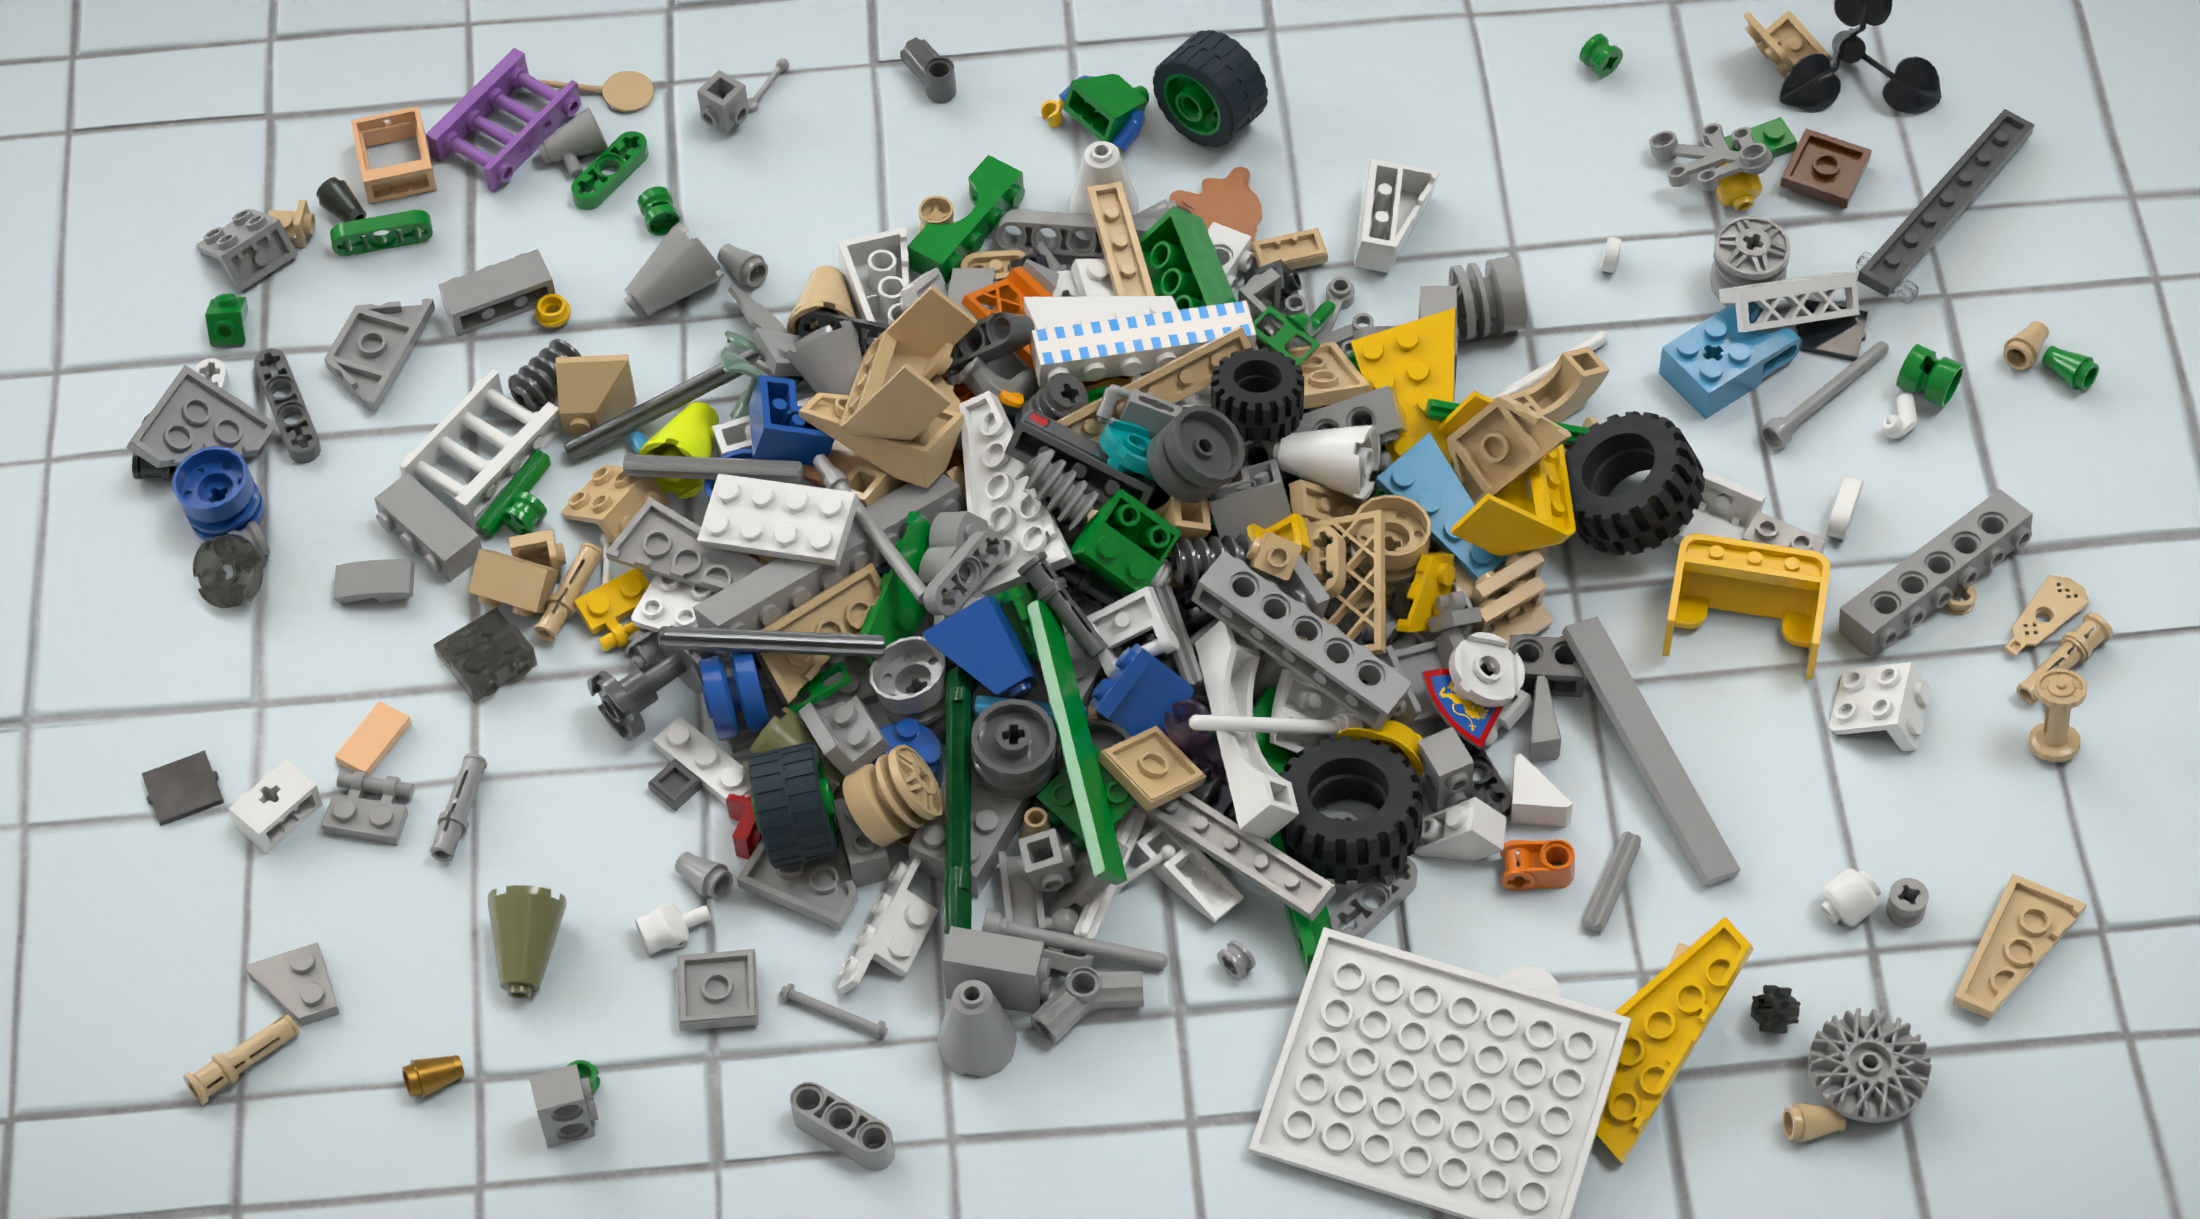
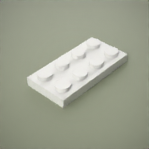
M718 473L697 541L702 547L839 566L859 503V497L855 492Z

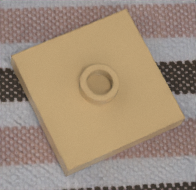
M1157 726L1102 750L1097 760L1147 812L1202 786L1206 775Z

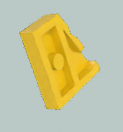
M1421 554L1414 581L1411 583L1406 596L1413 603L1407 620L1398 619L1396 631L1408 633L1430 631L1427 618L1440 615L1436 607V597L1446 596L1448 593H1451L1452 583L1455 578L1454 554Z

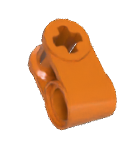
M1510 840L1504 843L1503 851H1500L1505 867V872L1501 876V883L1506 889L1513 891L1548 888L1561 889L1570 885L1574 880L1575 852L1570 843L1564 840ZM1559 862L1563 863L1564 865L1553 866L1551 865V863Z

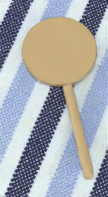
M635 71L615 73L605 81L603 86L578 84L579 91L603 93V98L607 105L620 112L639 111L648 106L654 96L653 84L649 78ZM540 80L552 88L563 89L568 84L567 82Z

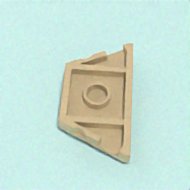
M1504 394L1497 397L1446 439L1450 457L1454 462L1453 471L1476 505L1488 493L1493 496L1498 495L1572 435L1565 428Z

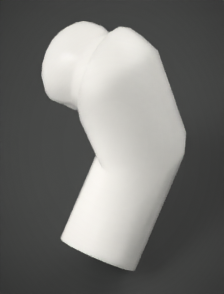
M1905 393L1899 395L1896 398L1898 415L1892 414L1891 420H1888L1887 417L1883 419L1882 429L1887 437L1900 439L1916 427L1918 421L1915 399L1912 394Z

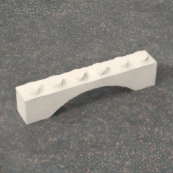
M1219 621L1195 642L1212 715L1253 717V690L1260 660L1258 649L1252 642L1222 621ZM1216 731L1239 829L1270 839L1299 815L1292 783L1279 776L1269 766L1261 753L1255 732Z

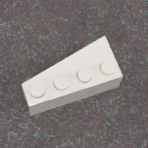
M906 227L838 242L839 270L845 277L856 317L891 325L903 314L900 306L901 295L899 292L909 285ZM868 337L867 343L875 341L877 338Z

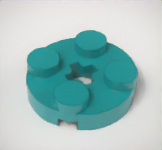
M1121 420L1113 421L1111 427H1109V424L1105 425L1099 437V444L1102 450L1109 456L1107 460L1108 465L1120 472H1127L1129 469L1142 474L1151 481H1155L1147 461V450L1151 441L1148 437L1151 431L1134 423Z

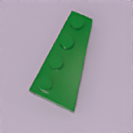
M909 511L905 521L908 527L903 539L897 540L895 547L919 577L921 559L929 548L931 525L919 511ZM892 567L889 574L883 575L879 584L881 593L875 606H870L859 633L882 635L885 638L886 646L899 639L911 637L928 612L925 605L920 604ZM861 657L871 667L875 657Z

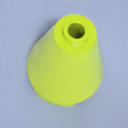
M703 402L690 403L642 446L638 455L712 458L715 445L712 426L719 424L717 412L710 405ZM653 477L665 495L669 491L679 494L677 498L681 499L696 496L703 489L705 480Z

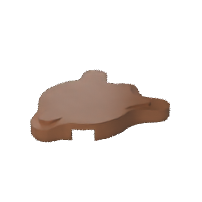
M1236 167L1224 179H1204L1202 181L1203 192L1200 194L1183 190H1176L1171 193L1169 201L1175 200L1177 208L1201 217L1207 231L1212 223L1216 222L1251 236V242H1255L1257 226L1262 220V206L1257 195L1249 187L1250 171L1247 168Z

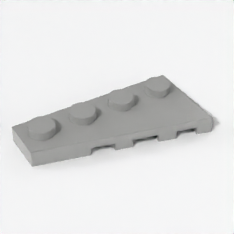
M651 497L648 498L605 552L608 560L717 593L765 566V564L746 553L702 547L697 541L701 529L700 526Z

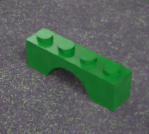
M988 155L968 177L970 200L975 205L974 209L965 218L954 223L943 225L927 223L907 246L909 268L922 275L938 267L945 283H947L951 279L953 268H961L962 260L967 255L978 252L982 248L987 236L993 230H997L1003 214L1013 207L1020 205L1025 195L1023 172Z

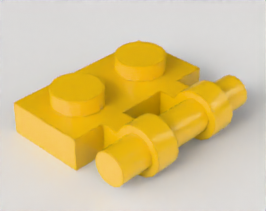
M634 568L574 600L577 612L592 635L604 629L607 630L608 634L598 639L604 652L616 646L622 648L629 644L628 638L642 629L635 626L632 621L623 626L618 623L633 614L650 585L641 569Z

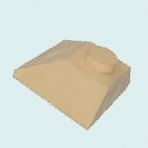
M628 354L556 357L559 416L564 435L580 436L627 412L637 404Z

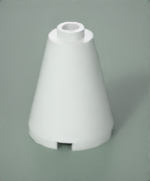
M1098 141L1086 148L1069 200L1070 213L1092 214L1087 199V187L1122 181L1131 215L1138 213L1139 201L1119 150L1114 144Z
M1371 425L1291 433L1287 437H1282L1281 440L1276 441L1273 458L1277 459L1281 471L1352 498L1366 500L1371 495L1375 486V482L1369 481L1372 470L1378 471L1380 436L1378 432L1373 431L1376 427Z

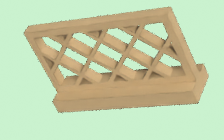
M1375 510L1313 522L1304 517L1308 538L1316 528L1329 526L1335 530L1338 529L1342 533L1341 536L1344 538L1345 544L1351 540L1360 547L1346 564V579L1349 575H1352L1360 584L1346 600L1341 595H1338L1336 598L1343 604L1329 620L1324 616L1322 619L1336 626L1351 609L1360 619L1345 636L1354 640L1366 625L1369 624L1374 628V644L1363 646L1370 649L1374 655L1385 654V513L1382 510ZM1374 523V533L1364 544L1353 537L1364 524ZM1320 547V549L1326 553V548ZM1305 552L1301 556L1307 564V552ZM1368 554L1374 559V567L1362 579L1354 572V569ZM1320 581V584L1326 586L1324 581ZM1369 589L1374 594V603L1362 614L1353 605ZM1298 636L1300 639L1304 641H1309L1307 638L1303 636ZM1329 658L1333 662L1338 661L1337 659Z

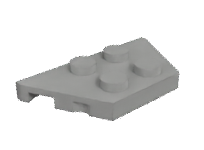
M429 298L422 299V305L403 307L400 301L387 302L383 305L367 304L355 306L324 358L327 369L371 410L377 411L435 310L434 300Z

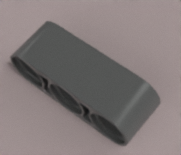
M996 312L978 320L976 325L953 346L950 355L953 361L947 370L961 371L976 356L980 357L987 364L1027 346L1031 342V333L1034 330L1032 320L1026 315L1007 312Z

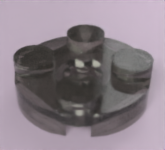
M220 535L205 541L195 554L192 568L193 576L198 577L201 588H198L200 595L209 604L218 608H231L250 604L260 590L266 559L249 540L240 535ZM224 565H231L233 569V575L228 580L226 579L227 572L223 570Z

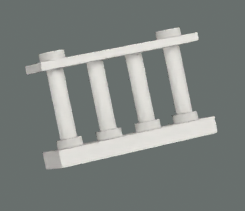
M492 369L483 379L475 383L472 391L413 451L408 452L399 465L402 477L407 473L417 481L423 477L456 497L455 503L459 518L464 523L472 526L483 515L535 450L543 452L563 431L559 408L547 402L539 411L533 413L503 395L499 373ZM493 405L524 423L525 426L516 435L510 437L483 421L480 417ZM470 429L499 446L502 450L492 460L486 461L456 442ZM447 453L479 474L469 484L462 485L433 466Z

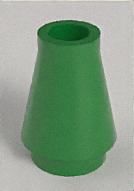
M2050 346L2042 358V364L2051 369L2074 390L2079 388L2087 390L2090 388L2099 372V366L2094 363L2092 357L2062 350L2055 346Z

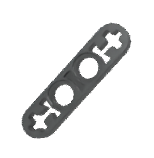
M265 349L255 357L254 365L289 456L297 463L312 462L320 455L321 445L287 358L278 349ZM274 363L278 375L272 377L267 365ZM288 387L292 389L290 394L285 397L278 398L273 396V393L279 388ZM297 413L302 415V418L297 423L287 424L283 422L284 418L290 414ZM303 434L308 446L301 448L296 436Z

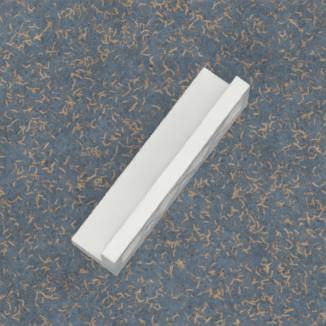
M1832 272L1719 289L1720 303H1735L1738 332H1749L1860 315L1856 272ZM1841 288H1845L1846 309H1840L1832 301ZM1810 293H1813L1821 301L1813 314L1803 305ZM1782 297L1792 305L1785 318L1774 310ZM1754 301L1763 311L1756 322L1750 323L1748 302Z

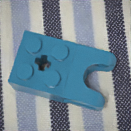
M1754 301L1748 302L1750 323L1756 322L1763 311ZM1732 303L1663 346L1659 374L1704 419H1707L1761 385L1762 379L1792 361L1798 355L1802 339L1788 327L1775 332H1763L1761 330L1738 332L1736 305Z

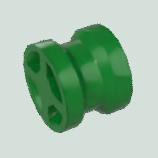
M1600 33L1594 35L1585 43L1579 55L1580 61L1585 65L1593 66L1594 72L1602 78L1611 74L1623 58L1622 50L1618 46H1611L1608 38Z
M520 491L513 499V506L507 507L502 512L501 519L509 530L517 535L533 533L536 522L543 521L548 512L545 505L537 497L528 492Z

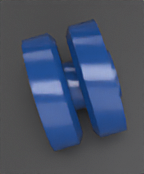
M732 652L730 657L734 675L732 677L727 676L724 662L718 655L699 660L704 683L701 684L709 718L713 719L719 741L738 737L740 726L737 712L743 711L747 728L752 733L762 731L770 721L753 652Z

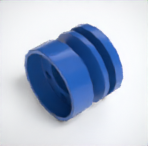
M212 446L201 448L188 455L178 465L172 478L173 492L198 537L209 543L226 544L230 543L227 535L228 532L232 530L241 531L246 528L249 522L254 520L259 525L264 514V500L241 454L231 448Z

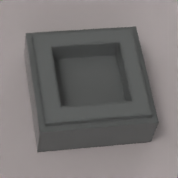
M676 759L648 782L649 790L674 811H677L703 787L702 780Z

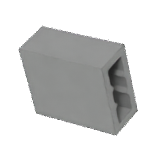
M950 927L942 958L946 999L952 998L955 988L962 982L979 980L989 986L1003 1009L1034 1014L1041 1007L1042 1000H1049L1052 989V977H1049L1051 958L1045 957L1044 942Z

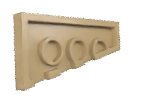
M873 563L866 564L761 630L853 634L864 624L870 606L876 605L881 593L879 588L881 578ZM754 652L783 705L789 704L797 696V692L808 681L813 679L823 664L831 657L830 655Z

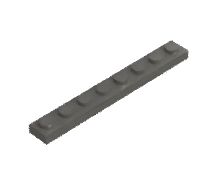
M2004 109L1862 267L1857 281L1888 297L2032 135L2035 124Z

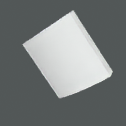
M1282 669L1275 693L1271 718L1332 720L1333 717L1346 712V708L1291 670ZM1270 733V743L1296 754L1309 745L1312 748L1316 747L1317 742L1329 738L1330 742L1336 741L1331 735Z

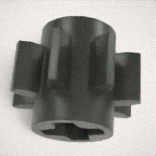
M1764 985V994L1752 997L1753 1002L1750 1016L1760 1024V1032L1787 1034V1025L1799 1022L1797 1018L1801 1004L1791 996L1792 989L1790 987Z

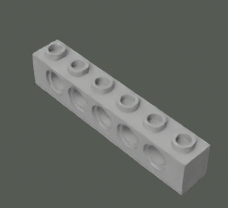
M1387 385L1305 413L1302 420H1300L1299 427L1296 430H1291V433L1324 430L1330 426H1335L1336 428L1356 426L1359 417L1368 414L1372 417V426L1376 427L1373 431L1379 433L1380 446L1398 441L1400 439L1399 434L1407 432V428L1395 390ZM1248 440L1246 443L1243 442L1249 450L1244 467L1253 465V456L1260 450L1267 451L1268 461L1274 459L1273 452L1276 441H1262V444H1254V441ZM1280 470L1282 480L1295 476ZM1241 474V476H1240V478H1239L1238 481H1242V480H1243L1242 474Z
M1999 489L1840 607L1839 632L1870 657L1883 648H1889L1901 634L1909 628H1916L1923 621L1924 617L1933 610L1944 607L1951 599L1952 593L1953 595L1957 593L1958 586L1959 591L1962 587L1965 589L1969 588L1981 574L1989 568H1996L2003 561L2004 557L2013 550L2024 547L2032 536L2033 513Z
M1223 551L1197 583L1191 598L1193 602L1378 732L1404 701L1413 682L1408 680L1400 670L1388 666L1375 657L1370 649L1363 645H1358L1345 636L1337 626L1325 622L1311 612L1307 605L1300 601H1295L1285 594L1273 581L1264 579L1252 571L1243 560L1232 557ZM1235 592H1240L1244 594L1246 597H1241L1237 595ZM1267 614L1274 615L1277 619L1270 618ZM1298 636H1303L1307 638L1309 641H1304L1300 639ZM1329 658L1337 659L1340 663H1335ZM1361 680H1366L1371 685H1366Z

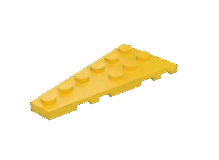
M1455 308L1351 341L1360 373L1370 384V391L1387 385L1395 390L1407 432L1399 434L1400 439L1398 441L1385 445L1386 451L1391 454L1393 463L1430 432L1452 468L1453 459L1450 457L1446 439L1449 436L1438 431V425L1442 421L1427 418L1425 416V409L1429 399L1454 403Z
M1726 917L1721 919L1614 1012L1615 1014L1631 1018V1024L1596 1135L1622 1165L1754 950L1748 940Z

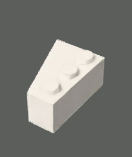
M1371 159L1363 184L1354 267L1386 273L1390 271L1429 203L1440 171Z

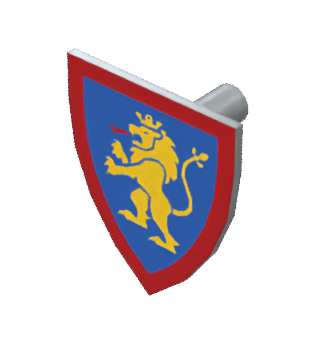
M1441 668L1422 672L1421 675L1427 695L1438 714L1448 725V728L1453 727L1456 733L1463 739L1481 749L1504 706L1485 707L1470 700L1460 699L1454 692V682L1451 679L1449 669Z

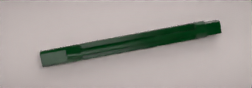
M960 666L946 672L944 933L948 935L951 926L971 929L972 675Z

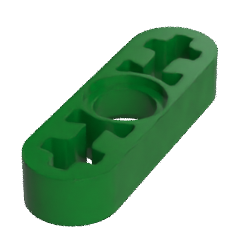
M636 131L621 134L573 181L571 191L574 204L578 208L592 210L599 207L646 161L649 152L645 136ZM607 166H616L619 168V170L612 175H605L601 173L602 169Z
M410 210L343 222L335 225L330 231L332 250L342 256L418 244L427 241L433 235L431 217L423 210ZM381 230L390 231L388 234L385 235L373 234Z

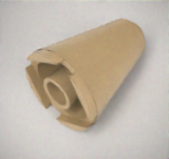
M820 266L811 272L788 319L787 333L799 335L798 326L800 320L806 314L814 311H825L856 318L845 277L839 269L833 266ZM818 320L810 324V328L815 331L822 328L818 326Z

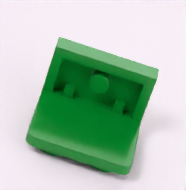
M1093 745L1098 760L1101 751ZM1098 762L1115 827L1138 802ZM1065 766L1036 797L1044 807L1043 810L1047 813L1049 823L1056 829L1062 824L1072 834L1068 837V840L1083 853L1087 851Z

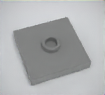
M755 949L677 955L678 1020L680 1031L759 1024Z

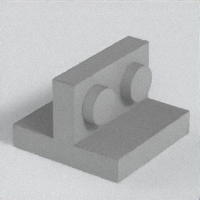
M856 695L840 706L828 718H825L811 702L798 711L823 754L845 777L864 765L870 764L891 747L865 704Z

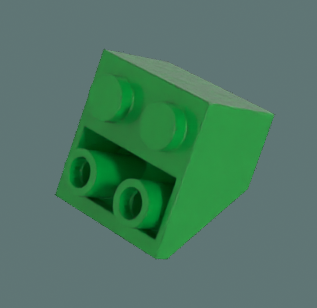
M1119 489L1087 522L1071 547L1070 552L1073 559L1094 572L1125 596H1128L1149 586L1182 532L1126 491Z

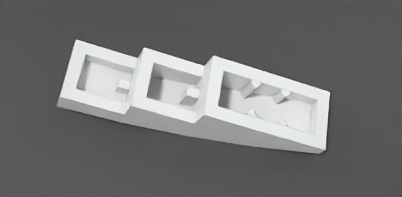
M1146 815V821L1132 853L1144 864L1161 853L1163 846H1173L1176 854L1171 859H1164L1150 869L1161 881L1214 923L1243 901L1244 896L1200 849L1190 843L1187 845L1181 837ZM1119 821V822L1117 823V825L1114 827L1115 833H1116V830H1117V828H1118V826H1119L1120 821Z

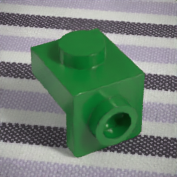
M221 294L216 296L215 299L210 300L205 313L210 346L221 347L245 344L244 320L248 312L246 297H236L234 294Z

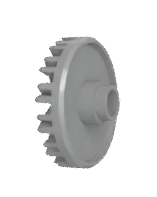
M1857 1008L1854 1015L1847 1010L1841 1020H1838L1837 1016L1834 1015L1831 1022L1826 1021L1821 1032L1817 1030L1808 1056V1074L1818 1096L1836 1112L1863 1122L1891 1121L1912 1111L1920 1103L1926 1092L1932 1064H1930L1931 1056L1925 1055L1927 1044L1926 1042H1920L1921 1035L1917 1034L1913 1037L1910 1034L1911 1024L1901 1025L1902 1020L1899 1017L1895 1023L1887 1021V1011H1883L1878 1017L1876 1010L1872 1009L1869 1016H1860L1861 1008Z

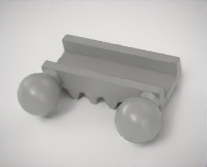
M1006 851L998 852L1005 917L1009 918L1008 922L1074 935L1073 931L1079 920L1078 913L1071 908L1063 907L1057 909L1051 917H1045L1042 892L1037 893L1031 881H1024L1021 876L1017 860L1022 858V855L1006 857Z

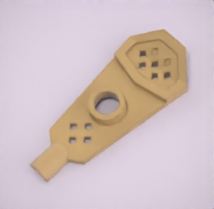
M2049 575L2013 625L2011 631L2014 637L2004 646L2005 651L2010 656L2015 657L2025 646L2036 647L2075 614L2080 613L2089 603L2085 588L2070 578ZM2043 614L2048 616L2050 621L2043 623L2038 621L2036 617Z

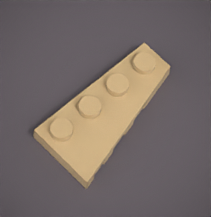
M2012 874L1960 983L1952 1004L1990 1020L2085 912L2087 904Z

